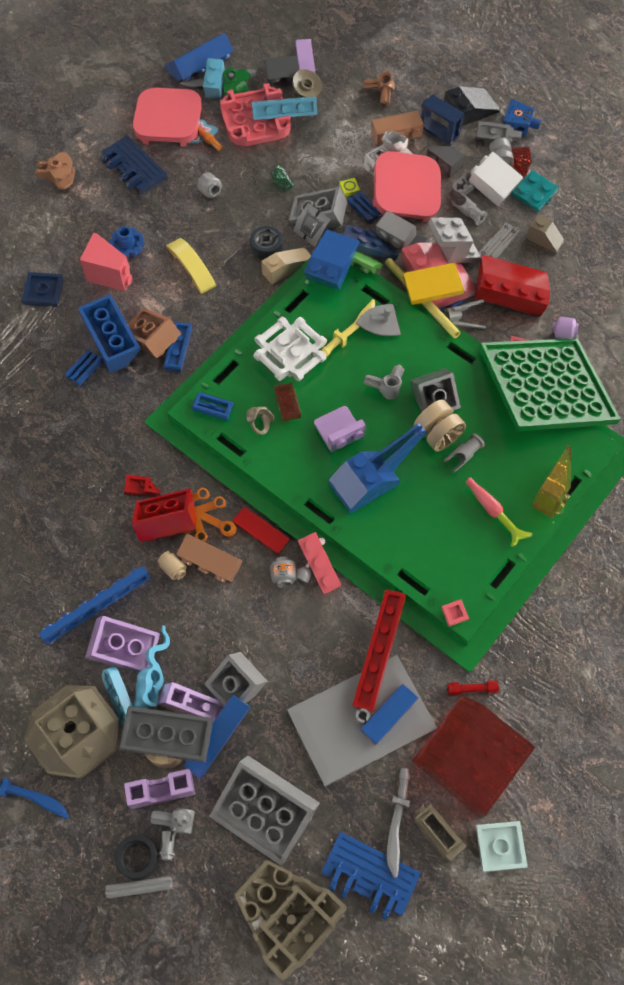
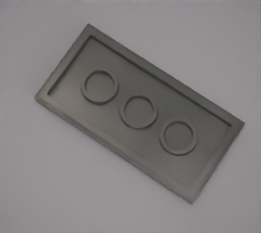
M128 706L119 750L206 763L213 718Z

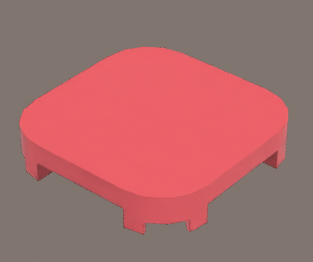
M263 84V89L234 94L233 90L227 91V95L220 100L226 131L232 143L238 146H250L280 140L289 134L291 130L290 116L253 120L251 102L283 99L280 88L277 90L276 88L269 87V84Z
M149 88L144 90L139 95L133 120L135 137L145 145H149V141L180 142V147H186V143L198 138L199 120L201 112H203L201 97L197 92L189 89Z
M394 151L384 152L377 158L373 168V207H376L383 216L387 211H390L400 217L421 219V222H427L430 218H433L441 205V172L437 162L428 156Z

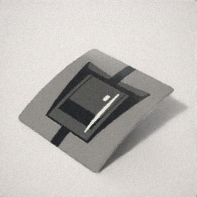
M308 203L293 231L316 247L321 234L330 222V218Z

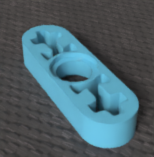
M116 667L107 668L102 671V680L115 713L120 719V724L124 725L128 706L133 707L118 669Z

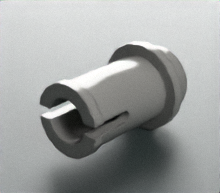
M162 831L160 852H157L161 861H172V857H175L173 848L176 833L172 832L171 834V831Z

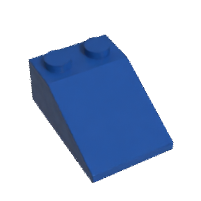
M326 230L304 271L307 279L340 291L360 241Z

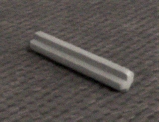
M162 877L107 885L105 888L106 898L171 890L173 886L172 878Z

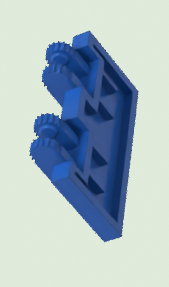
M342 832L339 833L321 872L322 875L330 878L333 870H337L328 888L331 892L335 890L341 873L349 877L341 891L340 897L344 899L353 880L357 881L353 891L368 899L371 898L374 890L377 891L369 909L371 913L376 911L382 894L389 897L387 906L382 912V919L387 920L395 901L397 904L393 912L403 916L420 876L419 871L399 862L398 877L394 878L388 866L387 855Z

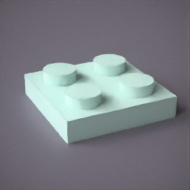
M520 821L475 826L482 872L528 867Z

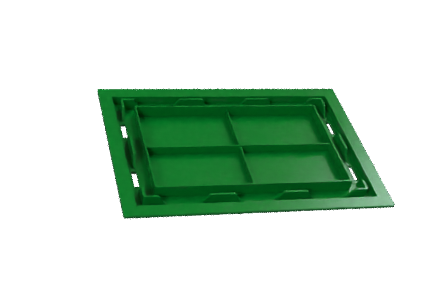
M308 259L145 420V424L298 541L316 532L318 538H324L325 544L322 546L333 569L380 605L382 604L385 590L404 593L406 599L400 620L470 673L623 477L624 437L606 425L516 431L479 350L481 342L457 326L455 327L460 331V335L457 338H453L421 303L412 305L407 293L377 273L373 274L370 271L368 274L359 270L360 266L356 264L350 265L340 291L308 280L304 273L309 262ZM364 287L386 301L387 304H393L401 335L381 336L359 327L347 337V343L343 348L339 343L329 356H326L327 359L325 361L319 362L303 375L304 378L300 381H297L292 376L290 378L286 376L283 380L279 381L271 370L253 357L258 349H262L255 342L254 338L259 334L262 335L276 324L281 316L285 317L290 325L297 318L302 317L306 321L305 323L317 334L327 339L324 345L326 346L333 340L334 331L337 329L340 333L345 331L355 322L360 312L369 302L373 300L372 297L361 291ZM303 291L308 294L291 313L285 311ZM375 300V306L382 305L381 303ZM281 328L274 335L268 338L266 342H271L285 330ZM301 328L299 329L309 338V342L311 344L315 343V341L309 335H307ZM449 345L453 346L474 360L473 364L471 365L447 347ZM233 361L238 364L219 385L213 382ZM401 365L404 368L401 377L402 384L398 397L395 399H387L380 393V389L364 384L366 375L383 379L384 376L391 374L394 366ZM443 368L453 372L461 408L453 410V414H457L466 423L463 433L451 445L441 451H435L427 442V437H422L394 471L400 480L399 485L350 514L329 486V479L345 461L362 451L380 452L414 426L415 420L422 412L414 398L411 379ZM198 392L234 402V407L231 409L232 412L229 415L228 421L192 411V406ZM200 399V401H203V402H206V403H212V402H209V401ZM216 404L217 406L227 408L226 406ZM346 406L356 421L362 419L365 423V436L331 452L316 429L314 421L336 409ZM267 407L274 415V420L269 423V430L266 434L259 435L251 428V424L245 416L250 408ZM257 416L254 421V425L259 431H262L264 428L261 416ZM473 433L479 435L483 439L485 446L479 448L468 462L452 473V470L459 464L458 456L454 455L446 462L444 460L462 443L465 444ZM220 435L243 451L244 454L239 457L217 439ZM471 477L501 504L503 513L518 529L532 533V536L519 540L517 545L512 547V535L498 518H493L486 512L465 482ZM577 478L581 483L564 504L561 503L558 498L573 479ZM308 501L334 521L328 524L304 505ZM508 561L512 562L515 565L497 589L493 588L490 585ZM400 571L404 572L428 590L425 596L398 577L397 574ZM462 600L469 619L449 627L441 607Z

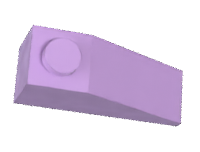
M173 682L163 685L158 705L175 712L213 718V722L224 708L219 700Z

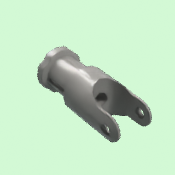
M459 192L466 202L459 206L451 201L452 205L466 217L472 218L476 225L481 224L485 220L487 213L478 209L473 201Z
M473 433L465 444L462 443L444 460L446 462L454 455L458 456L459 464L452 470V473L468 462L479 448L485 446L483 439L479 435Z

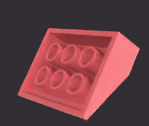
M415 243L402 248L401 262L407 272L450 264L438 243ZM461 263L455 264L464 287V294L433 300L432 302L438 309L475 295L476 286Z

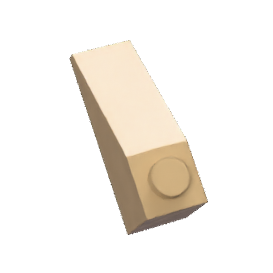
M304 247L277 252L261 261L262 274L273 285L296 272L311 255Z

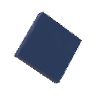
M28 272L22 297L23 305L58 307L64 281L63 274Z

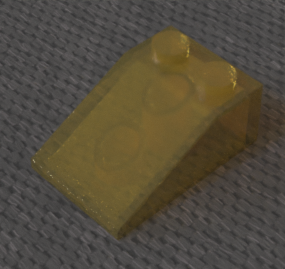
M569 445L542 485L532 505L533 508L550 518H553L556 512L558 514L561 513L570 497L567 494L571 487V447Z

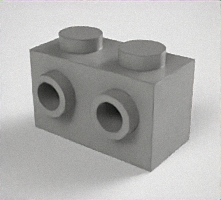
M387 211L376 224V232L382 240H387L394 247L402 249L407 247L415 238L416 226Z

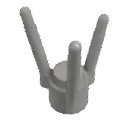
M483 299L444 310V315L454 326L486 329L484 325L459 322L462 318V311L483 303Z

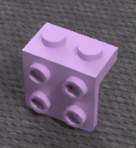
M346 406L336 409L314 421L316 429L331 452L365 436V423L362 419L356 421Z

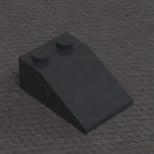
M459 86L445 92L444 101L464 113L462 126L500 112L499 107L485 88Z

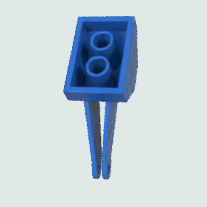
M420 423L413 426L408 432L380 452L362 451L345 461L329 479V486L350 514L399 485L400 480L394 473L395 469L427 433L425 429H422L423 426Z

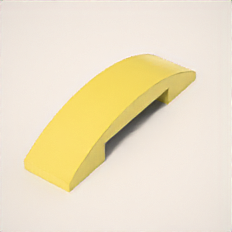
M179 238L166 245L172 256L179 260L191 276L193 284L201 294L216 287V283L208 269L185 240Z

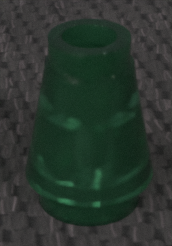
M277 166L271 171L272 180L286 191L294 186L284 167Z

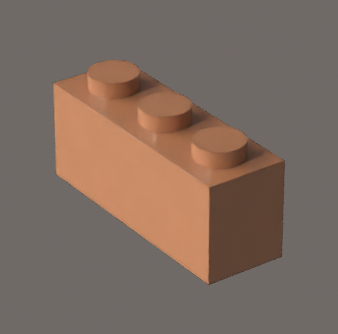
M417 110L372 120L371 134L376 146L383 145L382 138L385 132L395 131L407 139L422 137L424 124Z
M186 534L176 554L182 557L181 561L189 566L194 563L199 566L197 570L207 575L209 572L216 574L215 579L226 583L227 580L233 582L243 562L189 534Z

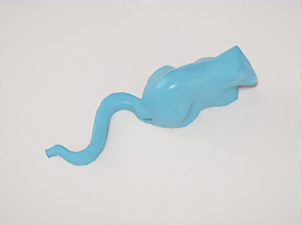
M164 625L161 628V633L164 636L163 644L152 646L147 650L146 659L149 667L144 668L137 675L136 697L133 707L149 709V706L155 707L158 705V692L163 685V674L160 665L154 659V653L167 649L170 644V638L165 631L166 627Z

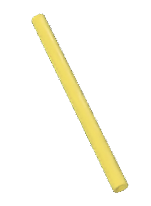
M391 258L387 259L385 265L406 287L403 279V270ZM432 301L421 303L453 338H457L460 335V331Z

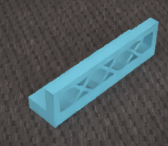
M315 96L251 102L253 120L317 115Z

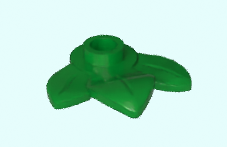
M227 68L223 72V79L225 81L223 89L225 94L227 95V91L233 90L234 94L248 92L246 81L250 79V73L245 69ZM233 74L234 78L229 79L228 75Z

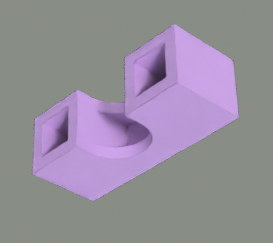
M190 769L168 773L167 777L157 780L142 779L124 783L127 806L131 810L196 795Z

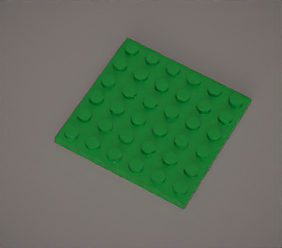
M578 338L485 342L480 344L479 350L516 431L618 424L621 420Z

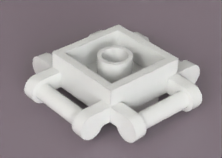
M281 316L276 324L262 335L259 334L254 338L255 342L262 349H258L253 357L271 370L279 381L283 380L286 376L289 378L292 376L297 381H300L304 378L303 375L314 366L327 359L325 353L320 350L326 344L327 339L317 334L305 323L306 321L302 317L297 318L290 325L287 319ZM281 328L285 330L271 342H266L268 338L274 335ZM300 328L315 341L314 344L309 342V338L299 330Z

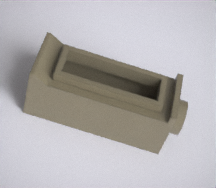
M432 803L428 807L422 805L415 812L414 823L447 863L452 861L467 847L433 807ZM431 814L455 842L449 849L446 848L424 821Z

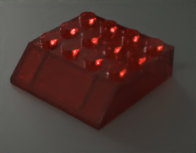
M462 695L412 762L477 817L482 818L488 814L536 747L485 705Z

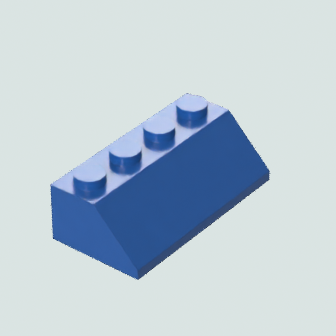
M223 33L167 63L164 67L177 81L183 79L185 82L193 78L191 74L196 72L198 75L205 71L204 67L207 65V58H221V60H225L230 57L229 53L234 50L226 33Z
M109 294L79 307L81 319L110 374L128 366L141 349L112 295Z

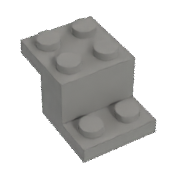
M430 218L428 224L448 263L479 262L481 257L461 218Z

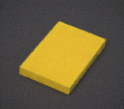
M455 262L403 273V279L412 305L464 294V287Z

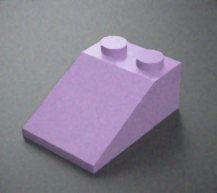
M101 616L96 619L85 658L107 665L141 671L149 667L146 652L150 647L157 645L160 633Z

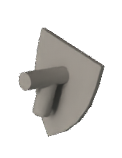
M393 304L375 306L361 315L356 322L364 330L381 336L401 335Z

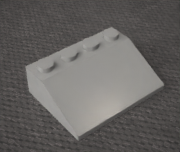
M246 756L237 765L209 817L282 866L320 803L250 756Z

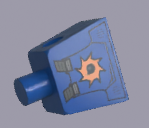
M511 99L503 124L511 125L510 127H513L514 131H522L521 136H526L529 127L539 130L542 120L533 118L535 111L533 107Z

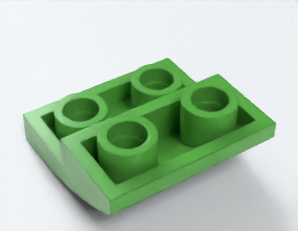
M358 251L355 252L351 262V266L356 264L360 266L359 270L367 274L369 271L374 274L376 269L380 271L383 266L382 263Z

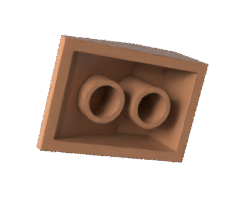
M145 308L127 323L140 349L156 359L163 355L165 350L175 343L181 335V332L170 318Z

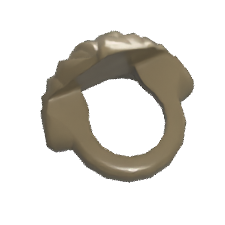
M252 407L245 415L253 431L259 435L266 434L269 430V423L274 420V415L267 407ZM257 416H261L264 423L262 431L256 429L254 425Z

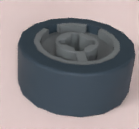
M270 226L255 229L250 237L252 253L257 258L264 260L277 252H281L283 247L281 233Z

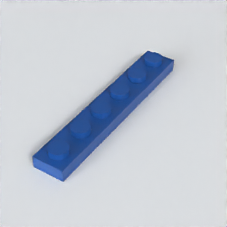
M144 566L132 570L127 577L118 579L107 590L99 591L93 599L82 602L76 610L71 613H65L60 617V620L54 624H48L38 634L48 646L148 581L150 576Z

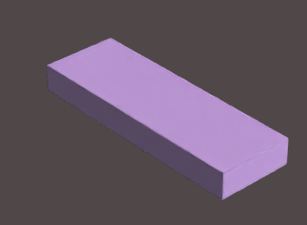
M311 39L296 40L299 70L307 69L315 73Z

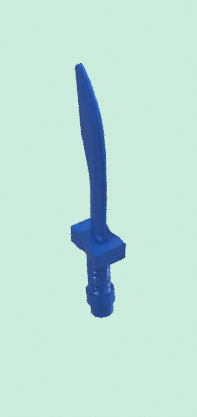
M3 777V782H0L1 797L7 798V793L25 797L47 811L65 819L69 818L64 806L54 798L11 785V780Z

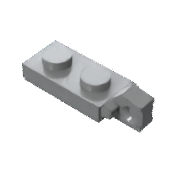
M478 121L476 139L494 141L499 138H505L512 143V141L521 140L522 131H514V128L510 127L511 125Z

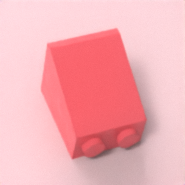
M93 233L80 258L86 281L126 291L127 286L132 282L130 266L126 256L97 233Z

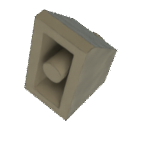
M537 214L530 224L526 239L557 253L564 242V238L553 221Z

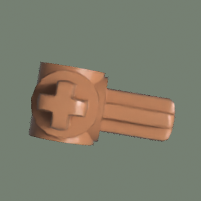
M389 72L381 73L377 79L364 80V89L378 88L381 92L380 103L385 106L390 103V93L395 89L393 77Z

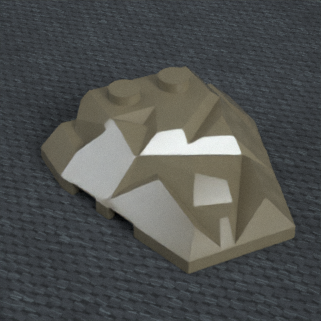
M268 860L234 894L252 930L253 937L262 952L265 963L282 981L287 979L297 968L303 966L335 929V924L347 909L330 890L324 887L321 888L305 878L294 875L291 871Z

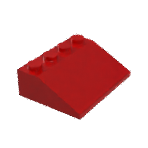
M481 255L474 299H483L485 302L541 317L548 307L550 299L548 273Z

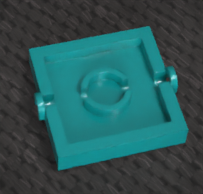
M531 170L516 186L511 195L536 212H539L545 204L551 202L559 186Z

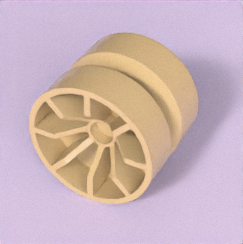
M438 400L432 403L414 422V426L420 423L423 426L422 429L427 431L423 437H427V442L435 451L447 448L459 438L466 428V423L457 414H453V409L445 400Z

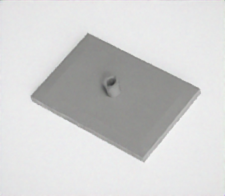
M397 655L388 659L374 713L368 712L364 708L357 709L352 706L361 673L287 709L324 787L437 730V726ZM404 684L419 698L383 739L375 745L361 732V729L395 691Z

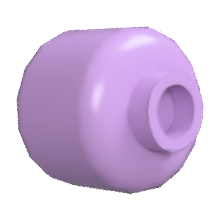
M559 317L557 322H553L551 333H555L556 339L576 338L579 323H576L574 318Z

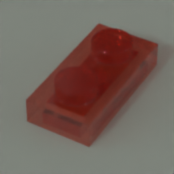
M293 383L274 386L282 421L301 418Z

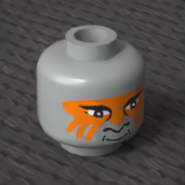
M278 557L270 565L271 581L277 587H289L297 579L295 563L292 560H288L287 557Z

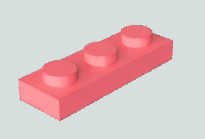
M316 532L298 540L322 593L326 594L342 586Z

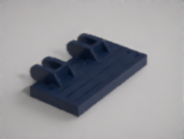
M128 135L101 151V162L105 163L107 168L111 170L117 167L118 172L121 174L120 181L122 183L126 182L128 189L137 187V191L141 195L168 178L167 173Z

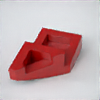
M126 475L124 495L160 496L161 490L156 488L149 476Z

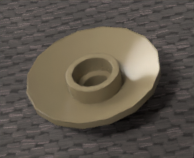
M299 70L295 73L292 80L295 91L302 97H317L322 91L323 84L321 79L311 70Z

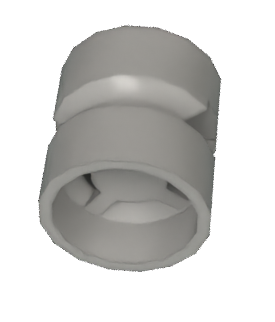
M505 138L494 140L489 146L490 154L494 152L509 166H512L514 159L510 141Z

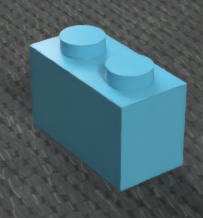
M207 58L203 84L205 98L221 99L224 82L223 72L225 71L224 62L221 59Z

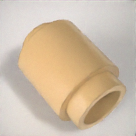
M167 551L159 557V567L171 580H180L185 576L187 566L174 553Z

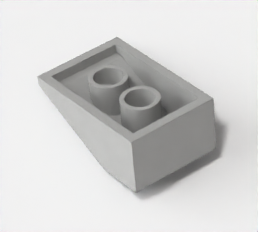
M340 187L297 195L294 198L288 221L296 224L304 208L309 203L330 218V222L325 229L342 226L348 200Z

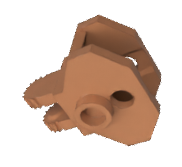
M59 152L53 158H49L48 161H39L37 163L38 169L35 171L37 178L49 179V182L54 183L61 190H65L73 184L75 168L72 166V159L67 152Z

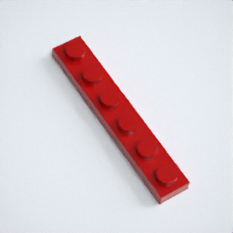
M385 590L353 700V708H364L368 712L374 713L406 599L404 593Z

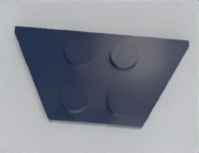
M346 225L343 229L342 234L344 236L360 241L356 250L358 252L386 259L391 258L394 261L399 256L373 230L361 229L355 225Z

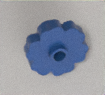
M126 226L120 227L113 232L112 239L109 240V244L125 255L127 259L130 256H138L145 245L142 233H137L136 228Z

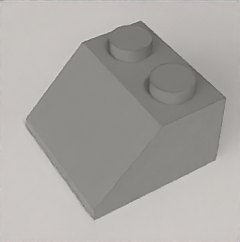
M241 652L229 654L206 681L205 686L225 707L232 695H236L245 703L249 702L268 681Z

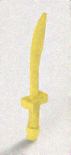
M373 299L360 312L355 322L342 333L338 329L334 331L333 340L321 349L326 356H329L339 343L342 345V348L346 345L347 337L360 327L356 322L367 310L375 307V300Z

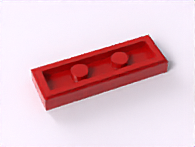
M243 507L232 520L237 527L277 555L290 542V538L246 507Z

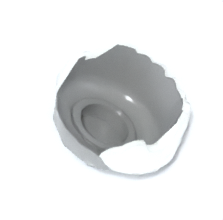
M395 131L385 132L382 138L384 147L388 151L399 152L407 147L408 139Z

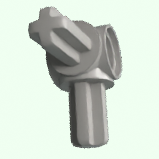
M401 365L394 366L391 374L384 376L383 379L366 375L364 384L380 389V393L387 399H395L398 397L402 384L401 377L404 368Z
M176 808L173 813L155 810L151 814V823L170 826L172 832L190 835L195 811Z

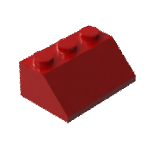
M191 488L136 501L131 525L139 542L152 541L156 538L169 537L173 534L196 529L197 515Z

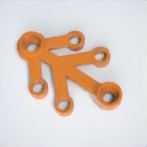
M200 488L197 493L193 494L194 501L200 499L207 500L210 493L206 488ZM202 491H206L205 497L200 496ZM218 496L212 502L195 507L197 515L196 538L199 539V535L203 533L205 537L202 541L206 542L208 540V535L204 531L201 519L219 528L226 537L235 535L237 527L233 522H223L205 513L216 508H224L226 500L223 497ZM222 499L223 504L218 506L217 501ZM230 525L231 529L226 532L224 530L225 526ZM189 531V532H181V533H183V534H189L191 531Z

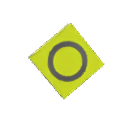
M355 178L339 182L345 197L357 195L360 191Z

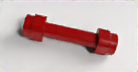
M487 680L486 683L463 685H459V682L447 683L448 696H459L460 693L471 692L494 694L499 693L498 681Z

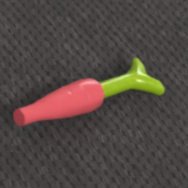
M471 477L465 482L491 517L498 518L512 535V547L516 546L519 540L532 536V533L518 529L503 513L501 504Z

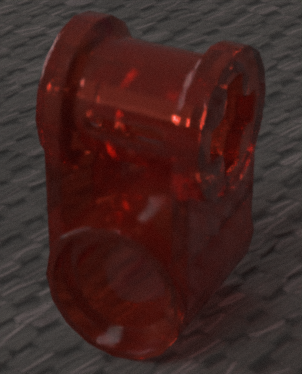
M530 147L512 148L514 170L525 178L530 172L529 167L532 165Z

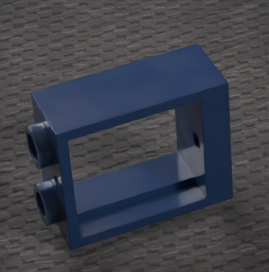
M433 94L428 99H425L421 105L422 112L420 115L424 124L423 130L451 146L460 137L464 113ZM432 113L449 122L448 128L432 119Z

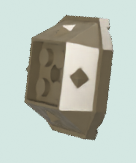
M67 685L32 711L24 741L49 775L82 779L116 752L120 719L95 686ZM75 724V731L72 733H67V728L70 725Z

